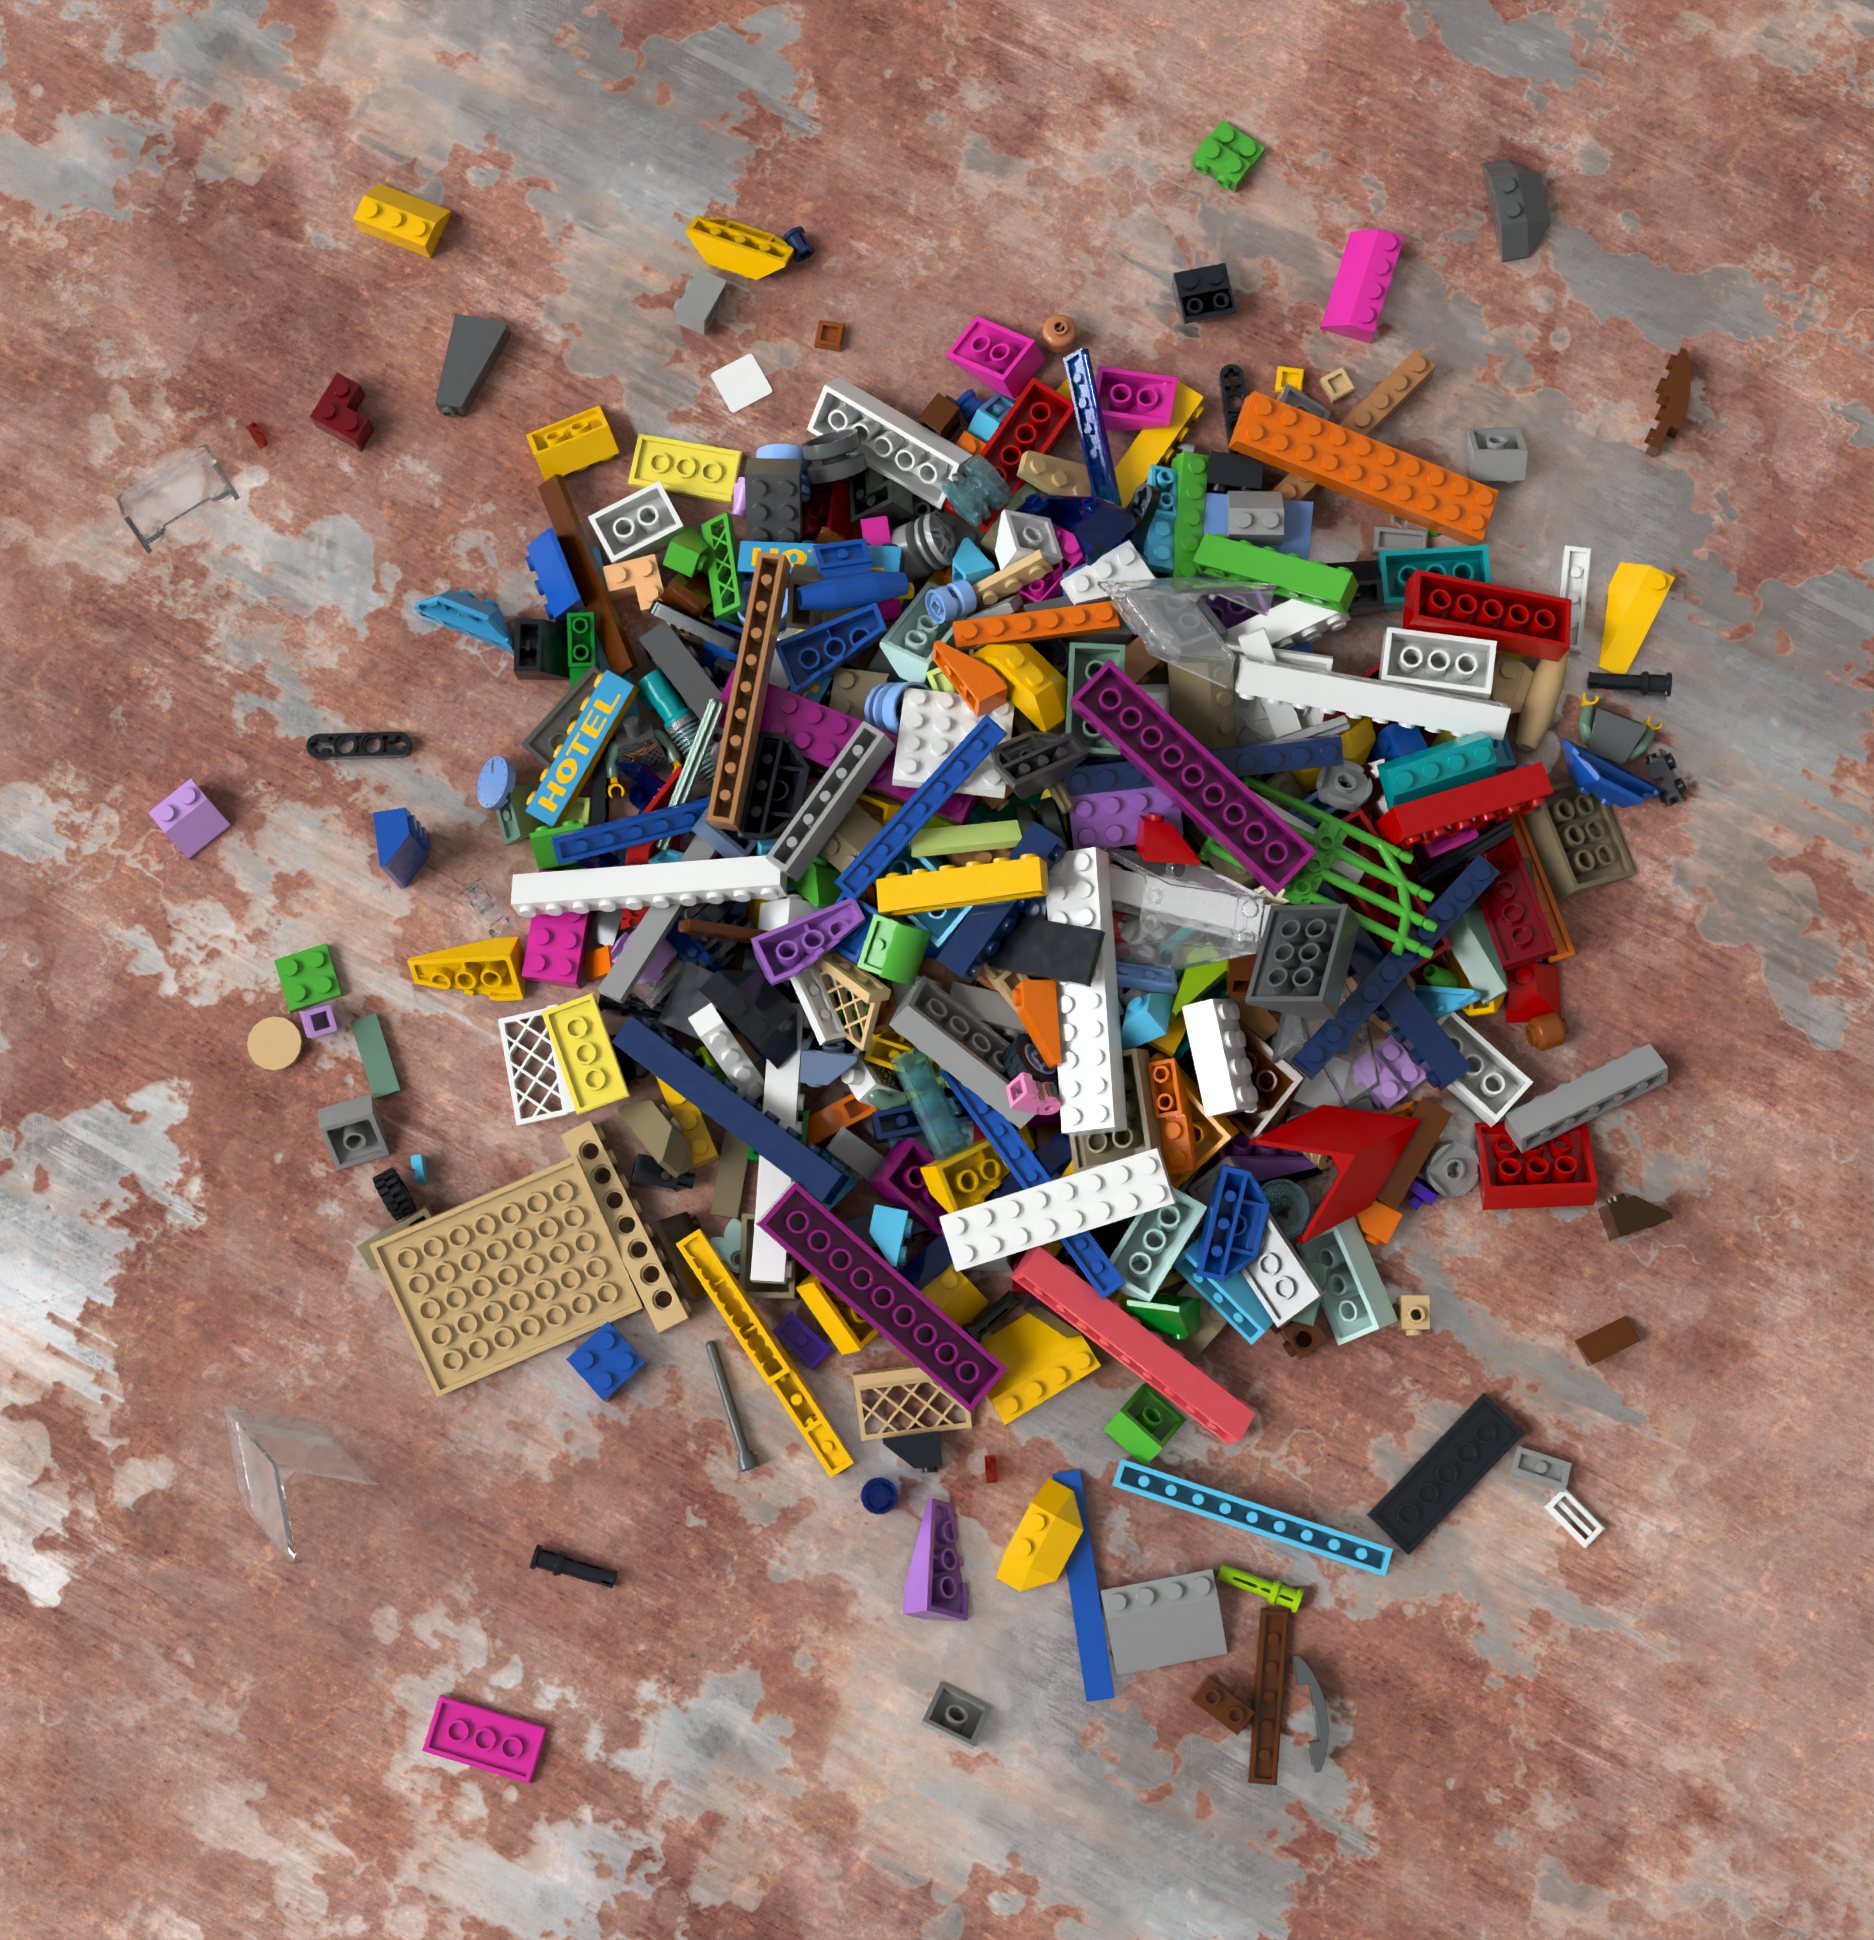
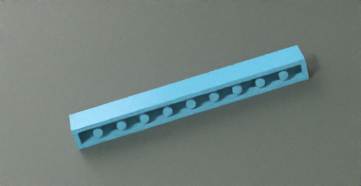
M1120 1459L1112 1483V1487L1385 1577L1393 1552L1392 1548L1124 1459Z

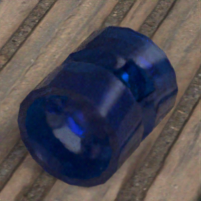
M882 1477L869 1480L861 1491V1501L864 1507L869 1512L877 1515L891 1512L899 1499L896 1486L890 1480Z

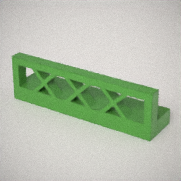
M725 512L701 524L703 540L709 546L706 556L709 558L707 568L714 616L720 621L723 620L735 625L739 623L737 611L745 608L742 581L737 572L738 555L732 515Z

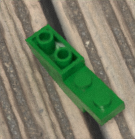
M594 612L567 613L570 689L592 664L599 668Z

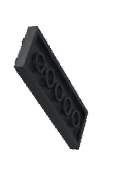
M1482 1393L1366 1515L1409 1555L1525 1432L1485 1393Z

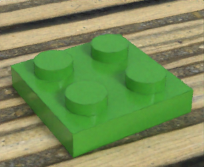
M325 943L274 960L288 1009L291 1013L344 996L328 944Z

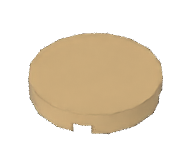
M273 1016L261 1020L253 1027L249 1033L247 1047L249 1055L255 1064L265 1070L277 1072L286 1070L297 1062L304 1043L302 1034L294 1023L285 1018Z

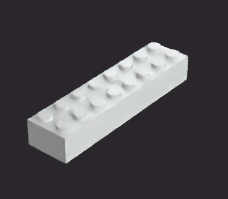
M1158 1147L943 1215L939 1219L957 1272L1161 1208L1177 1201L1160 1148Z

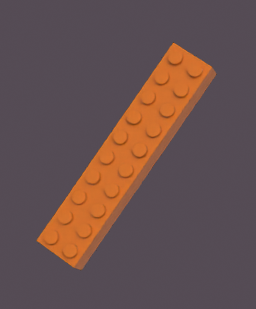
M1253 391L1245 398L1228 446L1232 450L1469 546L1483 541L1499 493L1494 488L1257 391Z

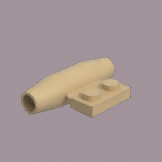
M1569 650L1558 662L1540 659L1534 672L1523 662L1499 655L1493 672L1491 695L1488 700L1504 702L1511 708L1510 715L1520 713L1515 746L1521 750L1536 752L1552 722L1565 682Z

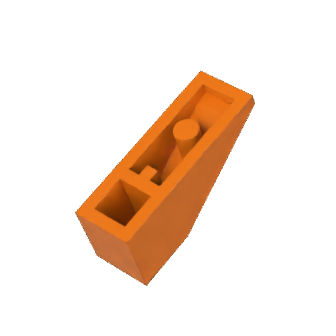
M939 640L934 642L933 661L977 718L1005 704L1008 685L1002 676H998L993 668Z
M1022 980L1013 989V1005L1017 1006V1015L1048 1069H1055L1062 1063L1055 980Z

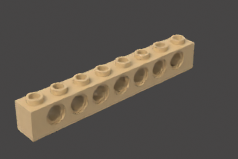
M590 1120L562 1134L561 1137L571 1157L578 1156L621 1259L657 1332L662 1335L691 1320L688 1313L692 1309L686 1297L680 1298L676 1288L680 1285L673 1271L667 1272L664 1263L668 1261L661 1247L655 1248L651 1240L655 1237L648 1222L643 1224L639 1214L643 1213V1210L636 1198L631 1200L627 1189L631 1188L625 1174L619 1175L614 1166L619 1162L613 1150L606 1149L603 1141L607 1138L600 1124L595 1126ZM589 1146L598 1147L599 1152L594 1159H586L585 1151ZM602 1170H608L611 1173L610 1180L605 1184H600L597 1181V1175ZM616 1194L622 1195V1205L619 1208H611L609 1206L610 1198ZM626 1219H633L635 1222V1228L630 1233H623L621 1230V1225ZM640 1243L646 1244V1255L642 1258H636L633 1254L634 1247ZM651 1268H657L660 1272L659 1279L653 1283L647 1282L646 1272ZM662 1293H670L672 1296L671 1304L665 1308L658 1305V1297Z

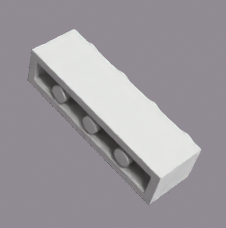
M708 1004L690 1016L688 1019L698 1036L730 1081L739 1087L737 1090L742 1097L748 1094L754 1099L763 1095L764 1078L713 1004Z

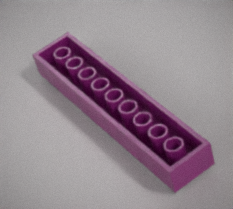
M1108 660L1070 700V707L1275 897L1316 854L1317 851L1112 661Z
M734 668L719 698L725 704L717 727L722 729L725 726L735 674ZM768 683L759 732L786 734L808 765L827 772L862 721ZM875 727L883 732L896 746L865 788L905 804L919 788L892 785L898 736ZM953 793L933 817L955 826L967 825L980 796Z
M795 1181L786 1188L757 1221L756 1225L969 1412L977 1406L1007 1371L1003 1364Z

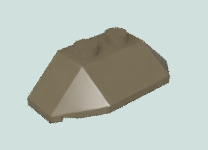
M652 1100L624 1105L618 1109L619 1113L657 1163L673 1177L678 1178L694 1167L689 1140L682 1133L685 1128L673 1117L674 1114L664 1104L659 1107Z

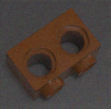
M937 393L919 416V424L949 441L960 427L959 404L948 395L944 397Z
M1294 1321L1292 1324H1286L1280 1328H1277L1275 1323L1270 1326L1275 1334L1280 1333L1285 1340L1282 1345L1291 1358L1296 1356L1298 1360L1328 1341V1338L1316 1321L1314 1327ZM1300 1332H1304L1310 1337V1344L1306 1348L1300 1347L1296 1343V1335Z
M1207 1675L1190 1697L1193 1702L1237 1736L1255 1713Z

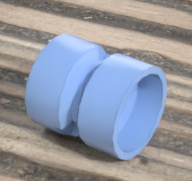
M964 579L931 589L925 596L927 612L930 618L937 624L971 614L976 610L975 592L968 581Z

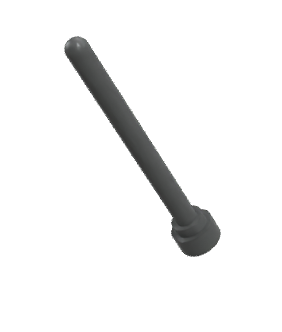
M708 1341L705 1348L739 1453L736 1455L737 1461L735 1463L738 1472H744L756 1468L760 1464L757 1455H754L753 1451L748 1448L717 1345L714 1341Z

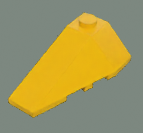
M1025 1125L1017 1132L1029 1149L1033 1151L1035 1146ZM987 1138L945 1155L920 1168L930 1194L949 1214L983 1203L987 1195L993 1189H997L1002 1183L1001 1181L1010 1172Z

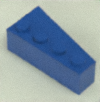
M875 602L777 641L775 648L792 692L799 696L803 695L883 638L888 629L881 611Z

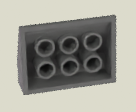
M1348 904L1271 905L1245 998L1246 1004L1307 1019H1335L1360 926V921Z

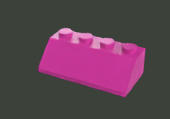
M1382 229L1350 232L1320 329L1371 344L1404 236Z

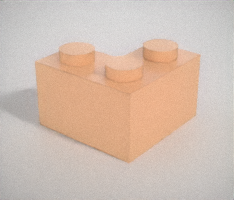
M655 554L603 567L612 601L637 595L644 620L656 617L649 613V609L654 599L661 600L660 596L665 589Z

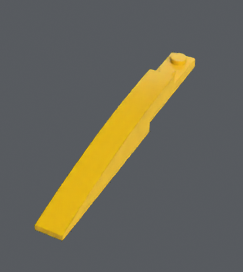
M699 1228L676 1243L767 1385H771L830 1478L852 1465L855 1460L826 1417L825 1409L702 1230Z

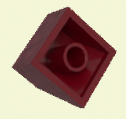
M836 480L811 485L809 487L811 499L806 503H802L803 540L826 542L832 536L838 542L853 540L855 524L851 523L849 484Z

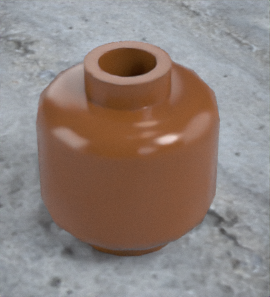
M1548 1012L1532 1017L1529 1025L1525 1027V1034L1531 1047H1536L1539 1051H1546L1560 1047L1565 1043L1566 1035L1569 1034V1027L1564 1018L1561 1019L1555 1012Z

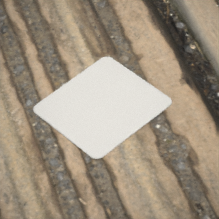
M747 354L711 374V378L725 403L733 413L772 393L770 384L752 354Z

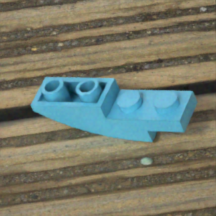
M1151 465L1146 484L1158 487L1161 492V499L1140 551H1144V558L1149 561V570L1170 574L1173 570V521L1177 517V469Z

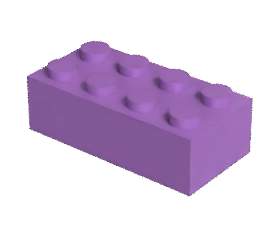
M1156 786L1070 796L1074 802V810L1066 813L1071 850L1135 845L1139 815L1147 816L1148 812L1164 814V817L1171 822L1184 838L1181 809Z

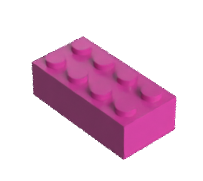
M540 869V872H553L549 870ZM589 911L586 914L568 912L562 913L559 916L541 914L532 917L522 977L528 982L580 989L593 911Z

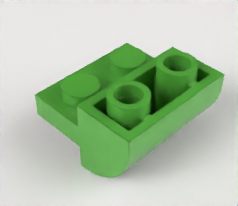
M874 913L857 967L878 974L880 977L888 980L914 985L932 932Z

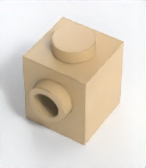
M1429 1295L1399 1296L1398 1331H1406V1336H1423V1331L1430 1330Z

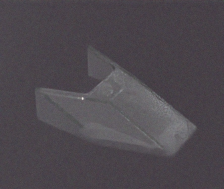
M1100 846L1101 850L1108 853V857L1141 874L1145 878L1138 935L1133 941L1115 945L1116 962L1183 970L1258 954L1266 902L1265 896L1200 863V866L1150 862L1144 861L1137 851Z

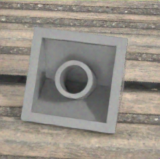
M940 1682L921 1725L973 1750L991 1706Z

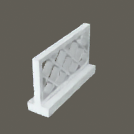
M559 1004L498 1019L517 1126L568 1115H577L552 1041L546 1038L548 1035L547 1027L542 1034L531 1028L536 1018L542 1016V1011ZM518 1022L524 1026L516 1040L509 1036L507 1024ZM528 1030L539 1037L532 1050L521 1044ZM543 1041L549 1043L552 1048V1053L547 1060L535 1054ZM518 1046L529 1053L521 1066L514 1063L512 1057ZM533 1057L544 1063L536 1077L525 1070ZM548 1067L556 1071L557 1079L552 1087L540 1080ZM522 1073L533 1079L526 1093L519 1090L517 1081ZM538 1083L549 1090L541 1104L530 1097ZM553 1094L561 1099L562 1110L552 1112L545 1107ZM528 1099L538 1108L532 1117L523 1119L522 1107ZM542 1110H544L545 1112H547L546 1114H541V1115H540V1113L542 1112Z

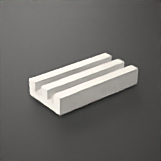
M1567 1489L1564 1492L1559 1491L1544 1506L1549 1514L1583 1548H1587L1605 1529ZM1563 1497L1596 1528L1593 1532L1561 1501ZM1555 1505L1588 1536L1586 1539L1553 1508Z

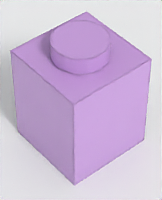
M325 1003L299 1011L307 1038H314L338 1030L330 1004Z

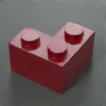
M336 373L310 415L316 428L360 452L375 430L368 418L356 412L366 396L360 384Z

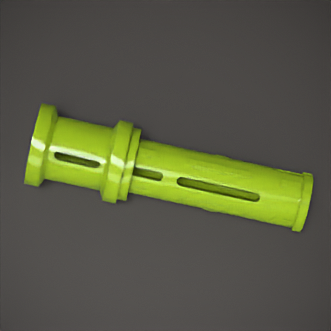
M1222 1563L1216 1579L1265 1597L1269 1604L1277 1603L1288 1607L1293 1613L1297 1612L1304 1589L1301 1588L1296 1590L1285 1586L1280 1580H1273L1271 1582L1225 1565V1563Z

